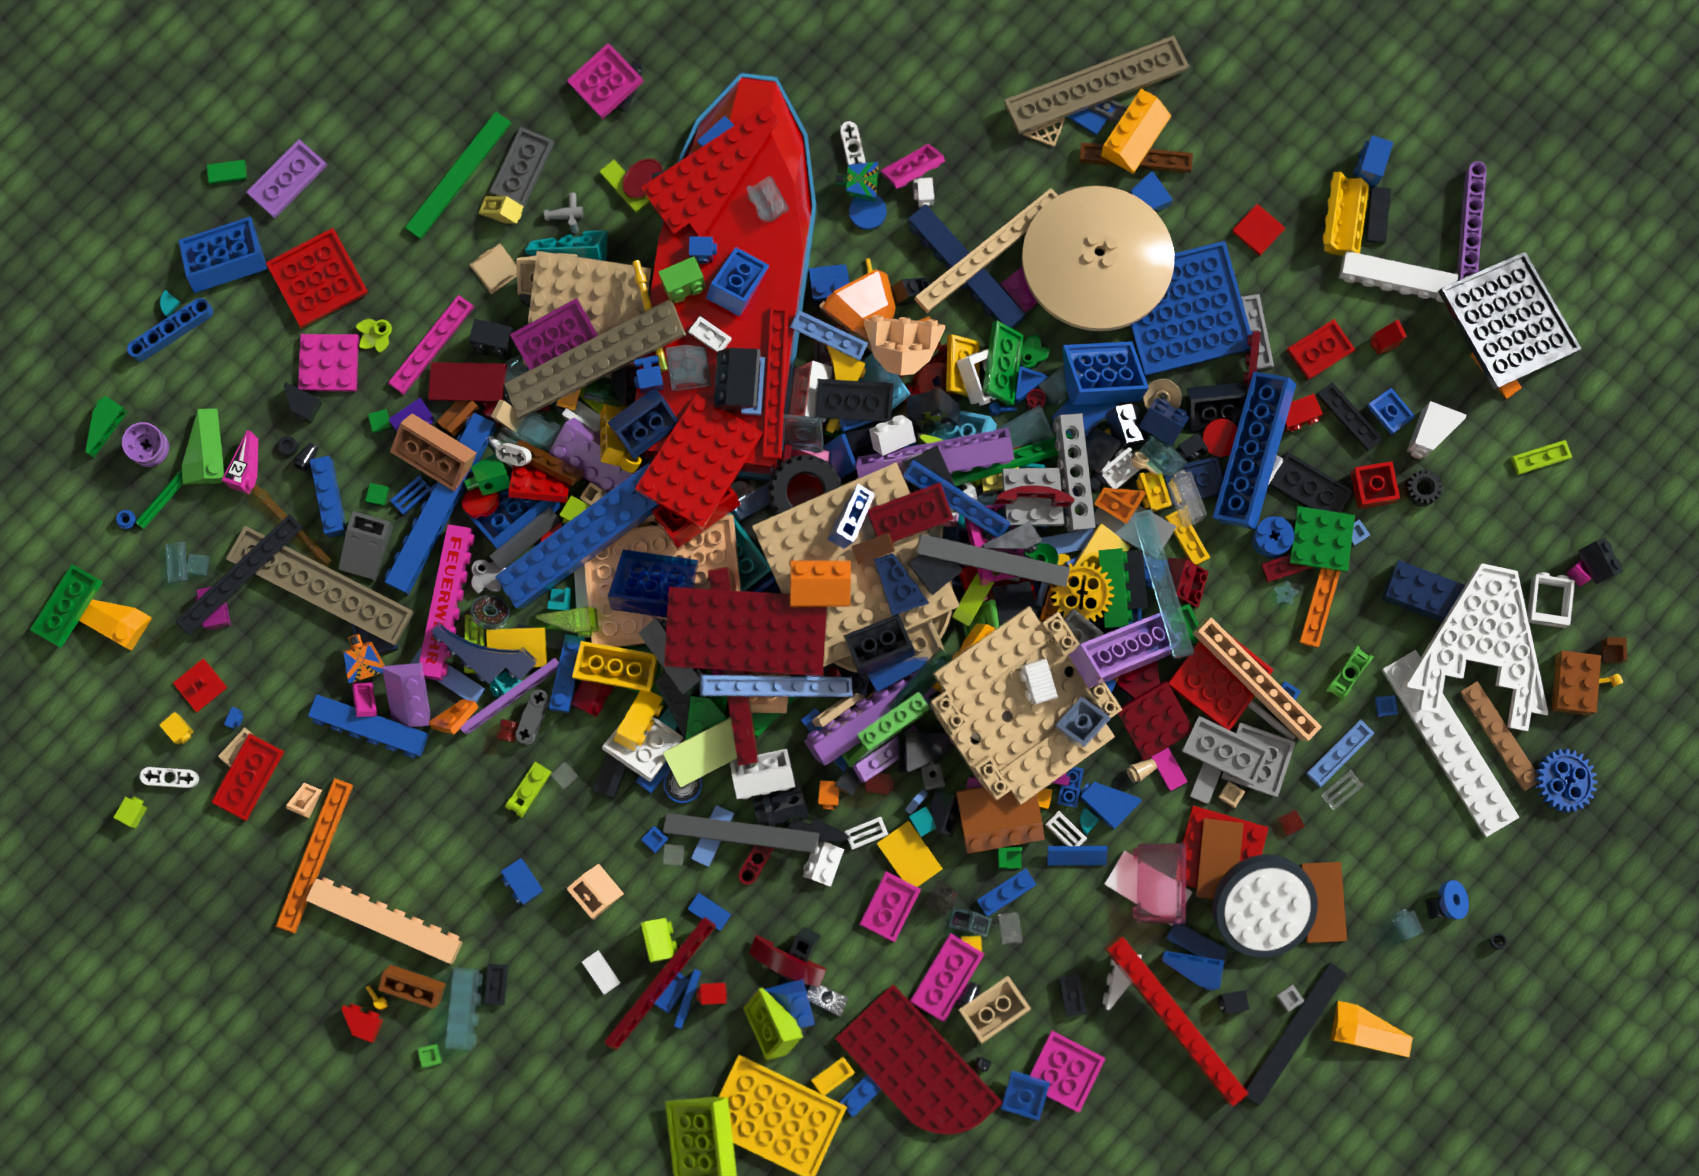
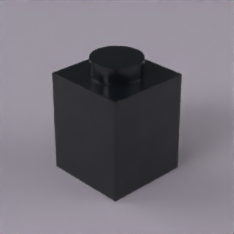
M1246 990L1220 994V999L1217 1000L1219 1010L1223 1011V1014L1250 1010Z

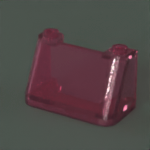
M1186 843L1138 844V848H1134V859H1138L1137 907H1133V919H1137V923L1185 924Z

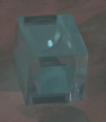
M1407 909L1395 913L1397 917L1393 918L1392 921L1402 941L1424 932L1414 910L1407 911Z

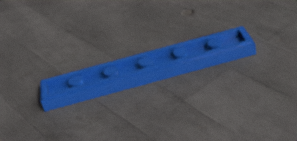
M915 460L911 461L902 474L903 478L920 489L940 482L949 507L996 538L1003 535L1010 525L1008 520Z

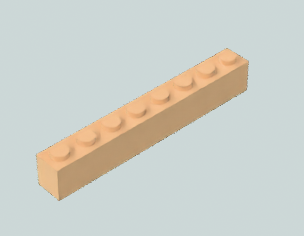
M1212 617L1204 619L1192 632L1300 741H1309L1321 728Z
M323 877L322 880H315L306 901L447 963H454L463 943L458 940L459 936L450 932L447 935L440 933L441 928L430 924V927L422 925L423 920L414 916L412 919L404 917L405 912L394 909L392 912L386 909L388 905L376 901L374 904L368 901L370 897L361 893L358 896L351 894L352 889L343 885L340 888L333 886L334 881Z

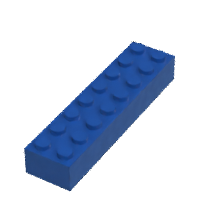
M1253 372L1213 518L1220 523L1256 530L1296 383L1289 377Z

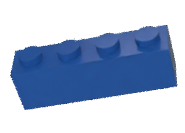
M329 456L311 459L310 464L324 534L328 538L344 535L347 528L333 460Z

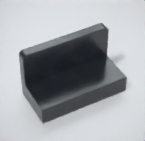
M607 755L593 790L615 799L628 767L613 756Z

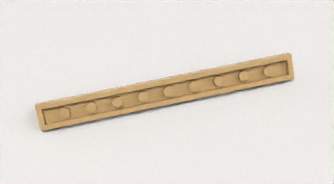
M1050 188L919 293L914 300L926 313L931 311L1027 233L1036 214L1048 202L1058 196L1056 192Z

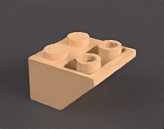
M599 864L566 888L593 920L624 895Z

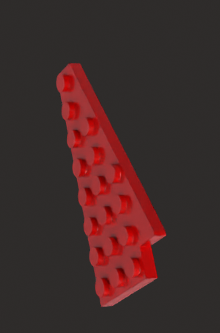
M768 104L641 187L642 192L673 235H676L689 225L698 237L705 235L778 123V118Z

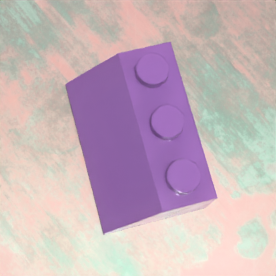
M422 663L383 666L391 719L408 727L429 725L431 713Z

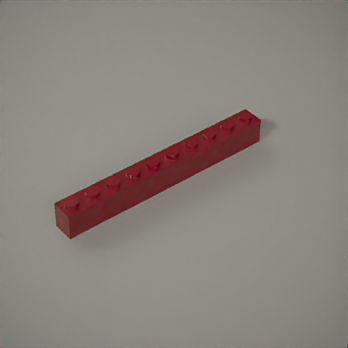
M728 567L708 570L710 589L732 591ZM723 670L724 676H746L745 671ZM727 696L738 765L758 763L759 756L749 696Z

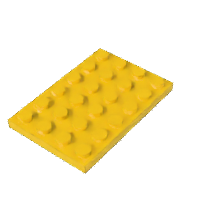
M738 1055L719 1096L728 1097L733 1143L801 1176L816 1175L847 1108L741 1055Z

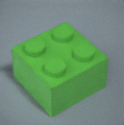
M695 257L659 271L662 287L668 300L670 299L672 302L679 303L686 296L691 294L698 295L705 289L704 277Z

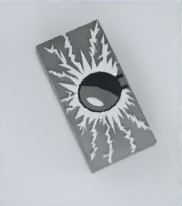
M811 985L807 993L810 1002L838 1016H841L849 999L823 985H820V987Z

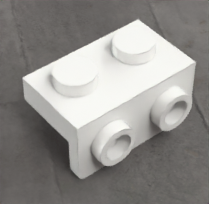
M1130 447L1126 450L1122 448L1115 454L1116 458L1112 462L1109 461L1100 472L1110 488L1118 489L1141 470L1132 465L1130 458L1133 454Z
M818 841L817 853L810 854L808 862L804 866L803 877L831 886L844 849L825 841Z

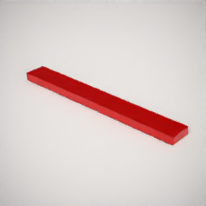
M769 307L762 459L782 460L789 308Z

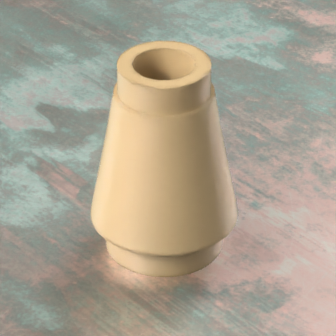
M1153 759L1132 764L1127 769L1128 777L1133 783L1141 782L1157 769V765Z

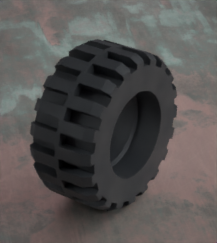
M799 455L785 460L771 475L768 485V500L773 512L778 515L794 508L787 497V486L792 478L803 473L811 474L821 482L823 494L841 487V480L836 470L827 461L811 455Z

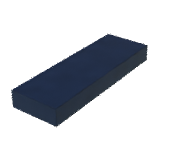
M1176 921L1166 938L1168 941L1200 957L1223 960L1228 951L1227 948Z

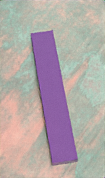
M556 658L551 660L462 725L461 730L466 735L470 734L558 670L559 662Z

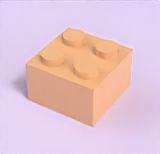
M748 672L747 676H790L789 674ZM749 696L752 713H787L788 697Z

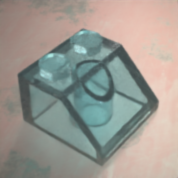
M681 345L666 348L672 391L711 386L705 347Z

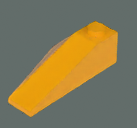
M92 599L79 621L132 651L152 617L133 607Z

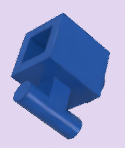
M658 356L635 359L636 367L644 366V369L636 370L637 376L634 377L635 387L640 388L641 394L647 393L653 388L657 391L663 390L664 386L660 367L651 366V364L659 363Z

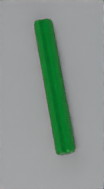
M182 469L136 520V524L141 528H145L183 485Z

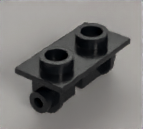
M840 667L841 677H852V691L867 696L868 690L875 689L869 677L864 676L860 678L858 672H852Z

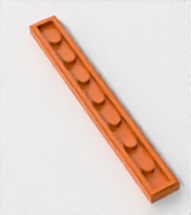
M334 778L276 927L296 933L308 903L306 899L319 875L354 785Z

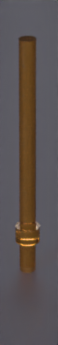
M255 483L251 490L257 495L256 498L261 503H265L281 520L288 515L270 498V494L266 490H262ZM303 531L296 535L326 566L332 562Z

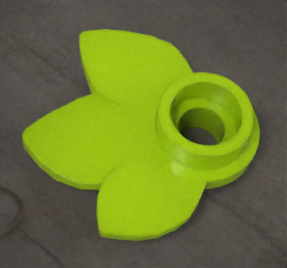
M366 319L357 324L356 328L363 333L359 345L360 348L371 349L375 347L380 353L388 347V336L392 332V326L388 321ZM381 327L386 328L384 332L379 331Z

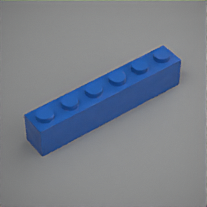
M317 694L308 717L313 719L312 723L320 726L326 723L331 725L330 729L341 733L342 730L349 732L351 737L360 739L361 736L368 738L367 742L377 746L379 743L385 744L386 749L394 752L397 749L404 751L403 755L415 758V755L421 757L429 737L425 732L377 715L356 717L354 707Z

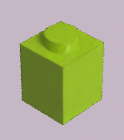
M135 796L132 799L125 797L113 818L136 828L147 807L142 805L144 801Z

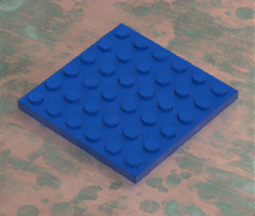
M1225 241L1174 253L1173 275L1164 297L1147 316L1130 325L1145 377L1250 351V346H1247L1248 334H1251V330Z

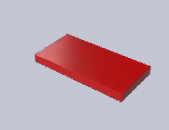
M249 733L211 803L247 821L285 751Z

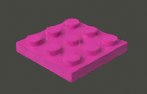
M609 43L567 80L602 119L644 82L639 74Z
M301 334L298 389L302 391L357 392L358 334Z
M1051 1031L1029 1076L1050 1082L1047 1096L1080 1112L1106 1058Z

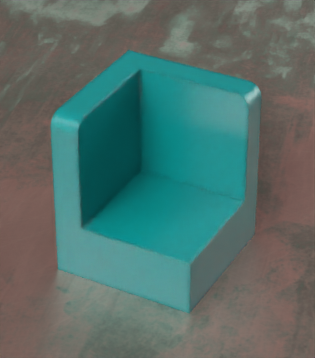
M565 587V590H551V599L548 601L547 608L549 612L569 614L570 588Z
M927 807L909 816V820L921 838L936 828L933 817Z

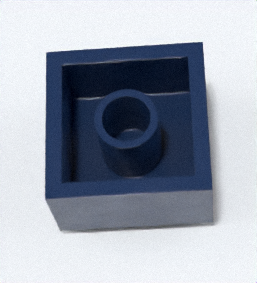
M1156 398L1139 427L1172 446L1190 416L1184 410L1172 407L1167 400Z

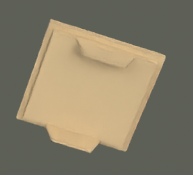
M498 244L493 249H489L479 256V259L470 264V267L491 294L517 277V265L501 244Z

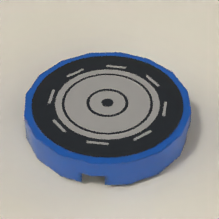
M671 769L666 773L663 782L667 796L674 802L681 804L690 803L696 799L701 793L703 786L702 777L680 788Z

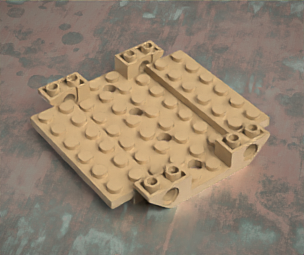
M1026 607L933 673L943 688V693L931 701L935 715L980 784L995 800L1011 791L1018 804H1023L1115 737L1107 724H1105L1085 747H1077L1055 726L1081 696L1110 716V718L1122 710L1105 682L1092 688L1087 687L1069 657V654L1080 644L1059 612H1056L1041 624L1032 609ZM1040 659H1047L1058 697L1038 704H1031V701H1028L1025 696L1026 684L1021 681L1019 676L1020 666ZM1068 666L1073 669L1071 677H1067L1064 672ZM1004 711H1009L1011 714V719L1008 722H1004L1002 719ZM977 733L980 740L974 745L971 743L970 737L972 734Z

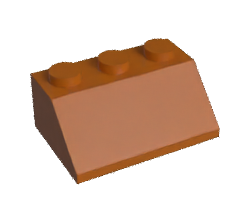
M791 561L790 607H850L851 561Z

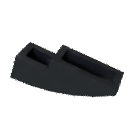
M793 818L788 829L819 833V841L850 840L852 837L818 819H814L810 825L798 818Z

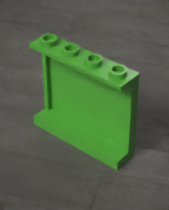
M916 693L859 732L857 736L861 742L843 753L842 757L851 768L852 765L910 727L930 707L920 693Z

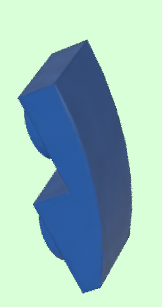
M1073 767L1067 771L1066 776L1070 777L1069 785H1060L1057 804L1077 808L1083 768Z

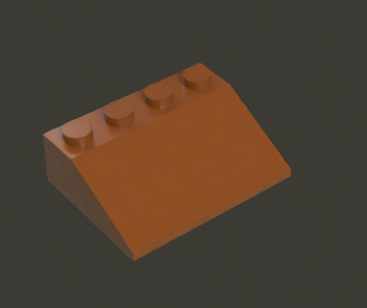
M983 786L956 791L963 840L967 854L1045 840L1037 794L1020 805L1011 791L998 800H995Z

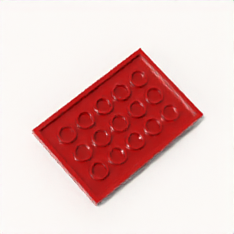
M696 394L635 487V491L703 530L762 438L763 432L726 410L714 408V403Z

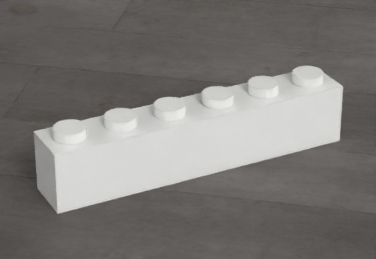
M1346 251L1343 256L1339 278L1349 283L1360 282L1367 287L1379 286L1386 291L1393 289L1398 290L1401 294L1409 295L1412 293L1420 298L1427 299L1431 297L1439 302H1443L1438 290L1456 282L1458 275Z

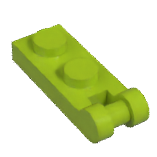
M535 761L513 796L507 802L505 808L508 810L512 809L517 813V816L522 818L552 772ZM519 798L525 801L522 806L516 803Z

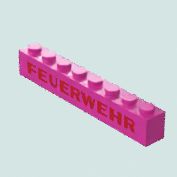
M447 525L419 663H422L425 679L443 681V677L447 676L448 673L446 662L447 658L451 657V653L443 641L440 643L433 637L432 628L439 622L456 634L454 623L455 620L459 619L460 615L458 604L459 601L462 602L464 590L461 589L462 584L466 583L467 571L465 569L466 565L470 564L471 553H469V550L475 541V535L471 528Z

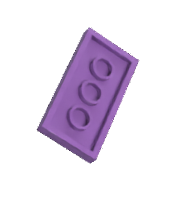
M299 139L247 191V194L272 217L276 218L327 167V164Z

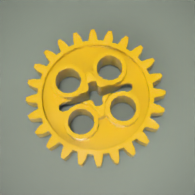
M1077 561L1076 567L1070 563L1066 587L1057 586L1051 588L1052 591L1056 592L1051 598L1057 599L1053 606H1060L1057 612L1064 611L1063 618L1074 608L1086 619L1092 618L1095 622V615L1102 618L1101 611H1109L1106 604L1112 605V602L1108 600V598L1114 597L1113 594L1109 593V590L1114 589V587L1108 586L1112 579H1105L1108 573L1101 574L1102 567H1099L1097 570L1094 569L1095 563H1092L1090 567H1088L1087 561L1084 562L1083 566ZM1085 575V591H1088V595H1084L1083 609L1080 610L1081 595L1077 594V591L1081 590L1082 576ZM1076 576L1079 579L1077 587L1069 585L1070 577ZM1091 578L1098 580L1099 586L1097 589L1089 588L1088 581ZM1070 595L1075 596L1077 599V604L1074 607L1069 606L1066 602ZM1091 597L1097 602L1096 607L1093 609L1086 606V600Z

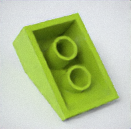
M760 988L743 1007L766 1060L786 1056L803 1038L796 1020L763 988Z

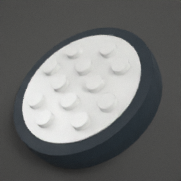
M1263 854L1244 859L1225 873L1216 887L1212 910L1218 931L1234 949L1248 956L1273 957L1293 949L1308 935L1317 916L1318 899L1312 881L1301 867L1282 856Z

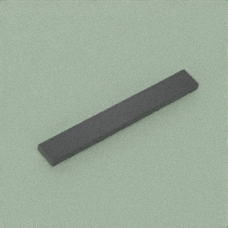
M923 534L919 536L916 554L1062 587L1067 585L1070 570L1069 567Z
M670 813L666 814L663 830L665 834L815 854L817 853L820 835L815 832Z

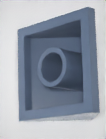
M1081 696L1055 726L1075 746L1085 747L1111 718Z

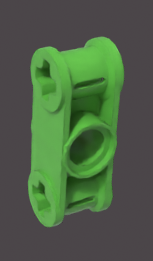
M1357 645L1325 691H1330L1339 697V700L1342 702L1360 674L1369 665L1373 656L1364 653ZM1346 669L1353 671V678H1348L1345 675Z

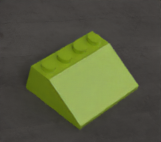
M707 1097L665 1102L674 1176H737L728 1097Z

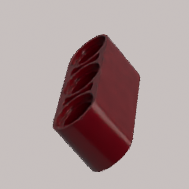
M754 846L739 872V879L743 885L750 886L756 882L775 848ZM754 855H762L763 862L761 864H754L752 862ZM746 871L753 873V879L749 882L742 879V875Z

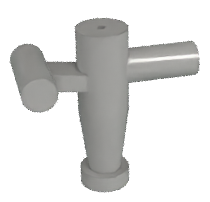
M569 193V208L553 211L544 210L545 221H550V219H569L568 223L572 233L577 234L579 228L574 218H583V208L576 205V193Z

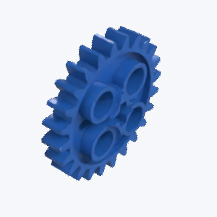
M1561 749L1555 750V752L1548 753L1549 756L1543 757L1544 762L1538 763L1541 769L1535 770L1539 777L1534 778V780L1540 783L1535 788H1541L1542 790L1538 795L1545 796L1543 802L1550 801L1549 808L1556 806V811L1563 810V813L1569 812V810L1574 812L1577 809H1583V805L1590 804L1588 799L1594 798L1591 792L1597 791L1592 786L1598 783V781L1592 779L1597 774L1590 771L1594 766H1587L1589 759L1582 760L1583 754L1576 756V750L1569 751V749H1564L1563 751ZM1558 764L1561 766V772L1558 771ZM1575 771L1579 773V778L1576 777ZM1553 783L1557 786L1556 791L1553 789ZM1571 789L1574 791V797L1570 793Z

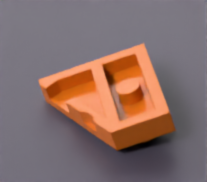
M1103 488L1094 505L1128 524L1147 492L1142 490Z
M462 699L430 720L429 726L431 729L454 735L479 706L475 701Z

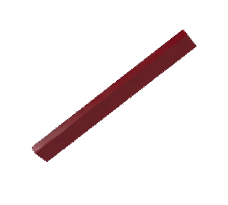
M706 917L701 920L605 1040L604 1043L615 1050L619 1049L716 927L715 923Z

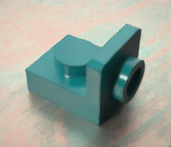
M506 671L498 675L489 686L492 694L500 698L521 683L522 680H519L517 677L515 679L512 678Z

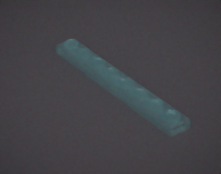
M1152 509L1134 513V523L1174 659L1193 655V647Z

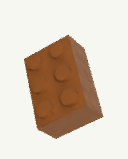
M1563 650L1556 654L1551 711L1587 716L1597 713L1601 655Z

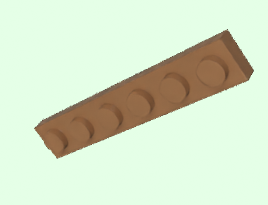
M1478 681L1460 691V694L1522 790L1526 791L1539 783V781L1534 780L1539 775L1535 772L1532 764Z

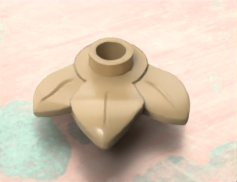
M1142 450L1134 451V455L1131 456L1130 460L1135 468H1145L1155 474L1164 473L1159 468L1161 462L1149 459Z

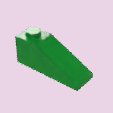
M105 395L95 403L85 452L95 458L128 413L122 406Z

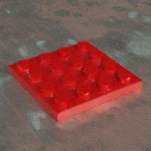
M334 228L266 262L301 329L369 294Z
M1233 638L1269 675H1271L1274 669H1272L1269 665H1267L1249 649H1247L1235 638ZM1200 640L1168 681L1171 688L1219 726L1227 730L1233 727L1255 697Z
M1192 806L1173 880L1179 884L1197 889L1204 818L1243 823L1240 861L1252 856L1262 855L1269 827Z

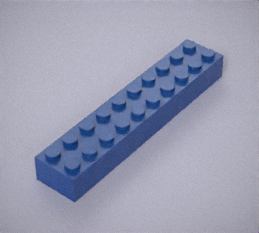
M650 463L495 576L515 608L524 609L652 515L651 511L660 505L635 491V487L645 474Z

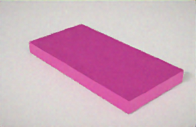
M950 933L910 1002L944 1022L984 956V953Z

